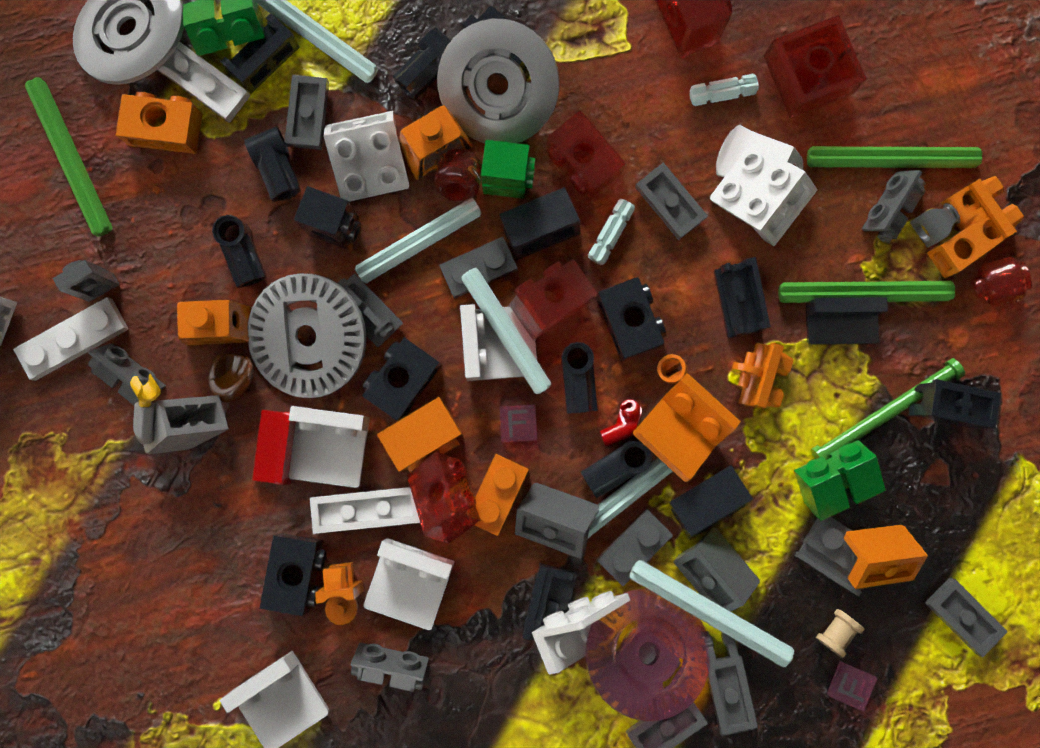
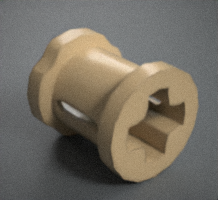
M836 609L834 620L823 634L818 633L815 638L836 655L844 658L847 646L857 633L862 634L865 629L849 615Z

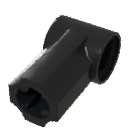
M438 28L430 30L422 38L417 47V52L393 75V79L399 87L414 100L437 79L441 57L447 45L451 42Z
M277 126L244 139L247 151L255 167L259 168L273 202L291 199L301 192L298 180L288 159L290 156L288 147L284 143L285 140Z
M233 215L219 217L213 224L212 233L216 242L220 244L236 287L251 286L267 278L253 243L250 227ZM233 225H238L240 229L238 238L228 242L225 236L227 229Z
M581 342L568 345L561 355L567 414L598 411L593 365L594 354L588 345ZM580 349L586 354L587 363L583 368L574 369L568 364L567 356L571 350Z
M628 441L580 472L595 497L598 498L634 475L644 472L651 464L652 455L643 443ZM631 447H639L643 451L644 459L639 466L630 467L624 460L626 451Z

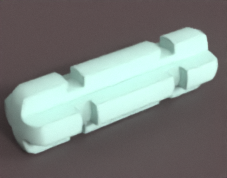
M755 74L742 76L740 80L737 77L709 82L708 86L705 83L693 85L690 89L692 105L707 104L708 100L714 103L739 98L740 94L743 97L755 95L759 90L758 79Z
M624 199L618 200L612 211L613 215L609 216L596 240L598 243H594L588 254L590 260L600 265L605 264L611 253L609 250L614 248L627 224L625 221H629L635 210L633 204Z

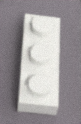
M181 42L178 43L170 58L157 69L229 123L250 97V94L244 88L200 56H197L196 53Z
M106 297L13 350L29 380L36 381L127 331L128 327L113 299Z
M419 486L310 498L313 534L422 522Z

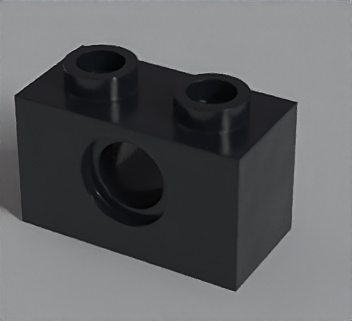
M309 186L306 187L294 221L307 235L347 249L350 241H356L361 228V222H358L359 216L348 200Z
M639 277L597 293L598 305L621 362L659 348L664 344L663 337L667 336L664 324L659 316L654 317L650 304L654 303L651 291L647 284H641ZM628 310L637 311L642 318L641 326H628L624 321V313Z
M405 337L400 343L395 341L384 355V359L387 360L380 372L374 370L363 385L366 391L362 396L396 421L405 418L442 366L439 361ZM398 369H405L409 374L408 383L404 387L395 388L391 383L392 374Z
M285 533L273 535L259 609L304 616L310 611L311 607H316L315 592L320 589V586L315 585L317 571L322 572L326 560V550L322 549L323 540ZM291 565L300 567L303 572V580L300 584L293 583L288 577V569Z

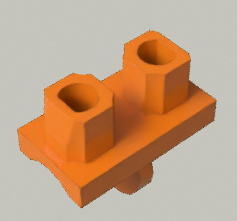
M756 343L753 353L747 352L744 363L733 362L731 370L741 374L737 385L742 388L738 404L757 408H779L781 406L784 393L782 389L773 386L775 375L787 376L791 371L794 361L793 358L782 352L784 346L776 343H771L770 345Z
M353 562L332 564L329 568L323 569L324 587L315 592L316 604L324 603L328 600L325 607L328 619L336 625H345L350 623L358 613V603L355 598L364 592L363 581H354Z

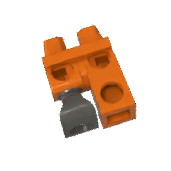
M996 176L983 181L978 179L942 201L943 209H930L910 221V224L927 248L946 238L950 234L954 223L960 230V232L927 252L944 279L962 271L1001 243L1005 238L1017 232L1015 227L1024 219V215L1018 206L1010 204L1001 209L994 198L1004 192V187ZM921 225L924 226L925 229L928 231L929 236L925 233Z

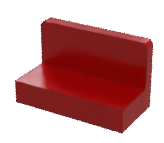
M261 411L252 481L269 482L276 485L291 484L289 469L296 422L289 421L290 412Z

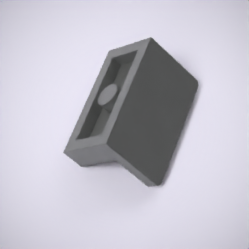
M534 483L517 508L515 534L581 559L586 551L589 529L599 513V505L545 485Z
M716 527L708 530L697 544L679 554L673 561L699 594L730 612L743 606L760 583L759 578Z

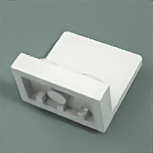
M393 111L325 125L323 136L342 199L354 201L409 188Z
M750 143L711 194L710 200L752 226L764 241L775 246L818 189L805 171L757 144Z
M475 304L460 305L465 377L467 381L524 377L481 309H476ZM532 306L503 307L537 360Z
M291 406L289 421H295L296 427L289 478L354 488L359 487L370 417Z
M389 538L383 540L377 556H380L364 602V608L426 630H431L455 561Z
M609 591L591 599V602L588 597H584L568 604V612L559 611L543 619L545 625L533 631L532 635L548 674L559 673L607 643L598 620L629 602L628 593L614 596L613 592Z
M293 651L254 675L219 700L227 713L239 707L264 748H279L326 717L330 712Z

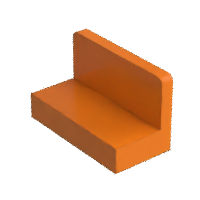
M903 525L847 531L844 536V540L858 558L847 578L855 589L913 581L928 557L927 553Z

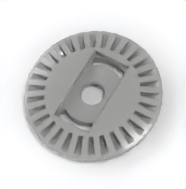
M88 0L79 13L74 26L73 48L77 61L89 75L107 84H127L147 77L170 58L181 39L184 30L183 1L149 0L154 7L155 15L153 16L152 12L144 5L147 0ZM128 19H135V29L128 35H120L121 25ZM103 42L114 51V54L104 52L100 44Z
M487 19L471 24L461 30L447 45L441 57L437 75L438 92L442 105H445L453 114L467 136L482 143H485V140L519 143L530 138L546 124L558 101L560 78L551 50L533 30L512 20ZM511 53L523 61L529 71L531 82L526 81L521 66L514 59L510 58ZM501 73L507 78L508 89L505 93L495 94L491 92L488 87V78L491 74ZM464 86H469L470 94L473 100L480 108L485 110V114H482L477 110L471 99L466 94Z
M300 273L288 275L271 283L264 289L251 309L248 320V345L252 359L264 378L279 390L302 398L321 397L342 388L359 369L366 348L365 322L352 296L333 280L316 274ZM298 301L317 303V308L303 307L293 311L289 306ZM303 325L312 327L316 333V341L312 346H304L298 340V330ZM322 361L323 368L307 370L297 367L295 364L296 362L314 364Z

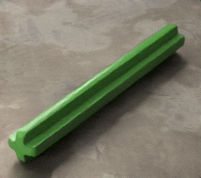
M39 77L25 83L27 93L92 234L100 237L110 233L113 227L47 83Z
M812 146L807 152V165L809 167L976 168L982 163V150L978 147Z
M952 281L787 282L779 285L778 298L782 303L809 302L814 298L887 297V302L949 301L955 297V285Z

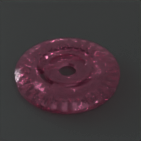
M647 588L625 592L629 595V602L591 624L586 642L585 658L587 670L597 693L612 709L620 714L642 721L668 719L689 707L701 693L706 683L710 668L709 646L706 641L708 640L707 633L700 619ZM634 621L636 627L632 628L625 635L620 650L616 651L620 634L628 624ZM646 642L655 644L659 650L657 662L650 666L643 664L639 658V649ZM679 657L683 659L682 666L671 683L664 688L663 682L673 675L678 666Z

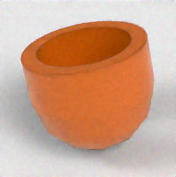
M670 354L664 356L659 361L657 371L662 380L669 384H676L688 372L686 362L680 356ZM680 365L682 366V370L667 377L666 373L675 370Z

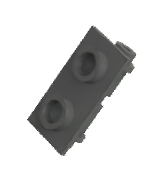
M920 170L896 172L887 182L886 189L877 204L869 211L868 219L863 225L862 230L879 231L880 233L877 237L885 243H890L892 239H897L908 220L900 212L901 208L907 213H912L926 192L924 188L926 183L919 178L922 172Z
M355 273L348 280L343 278L337 283L357 303L365 322L366 336L378 348L403 324Z
M112 343L89 352L93 357L88 363V366L92 368L91 373L111 388L115 387L119 380H121L123 383L118 393L132 403L133 406L136 402H139L138 397L130 386V381L134 376H137L142 386H144L149 380V374H151L160 390L166 387L165 384L156 378L152 371L140 366L128 356L124 349Z
M359 643L351 662V675L357 676L358 681L382 685L385 674L391 675L389 687L414 692L415 689L422 690L429 657L420 656L410 651L401 652L383 648L378 644Z

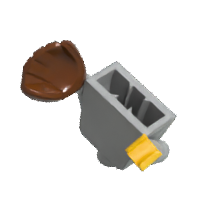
M225 353L218 355L214 359L208 380L213 396L159 400L152 403L160 395V388L156 381L149 374L148 382L142 386L139 378L134 376L130 381V386L138 397L139 402H136L134 405L133 430L138 442L143 444L145 452L147 454L188 450L227 431L229 428L225 415L229 403L239 398L245 392L253 377V364L249 357L242 354Z

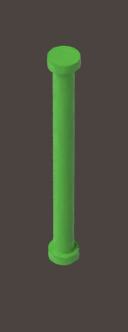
M951 358L945 362L943 369L919 384L932 383V379L948 382L952 379L959 380L965 376V370L956 359ZM915 387L911 388L825 445L813 447L811 449L813 457L815 459L824 457L826 460L829 459V453L838 450L845 444L853 443L923 399V393L914 391Z

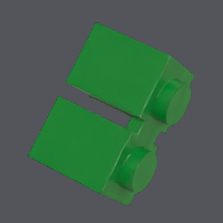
M197 0L183 4V26L197 56L228 48L227 41L232 40L234 46L265 38L263 17L256 0H221L223 18L218 20L215 0Z
M485 140L481 170L483 194L524 199L525 189L533 188L535 158L529 157V145Z
M859 440L845 444L838 450L829 453L830 458L827 460L824 457L813 459L806 465L794 470L804 504L820 521L850 508L845 492L847 488L850 489L852 499L856 504L886 491L877 456Z

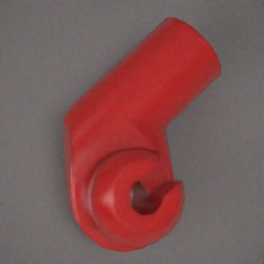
M633 399L624 400L620 405L616 424L599 431L606 447L634 436L633 431L639 426L642 417V409L637 401Z

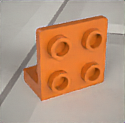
M686 373L663 396L633 431V434L684 482H688L713 449L730 435L741 421Z

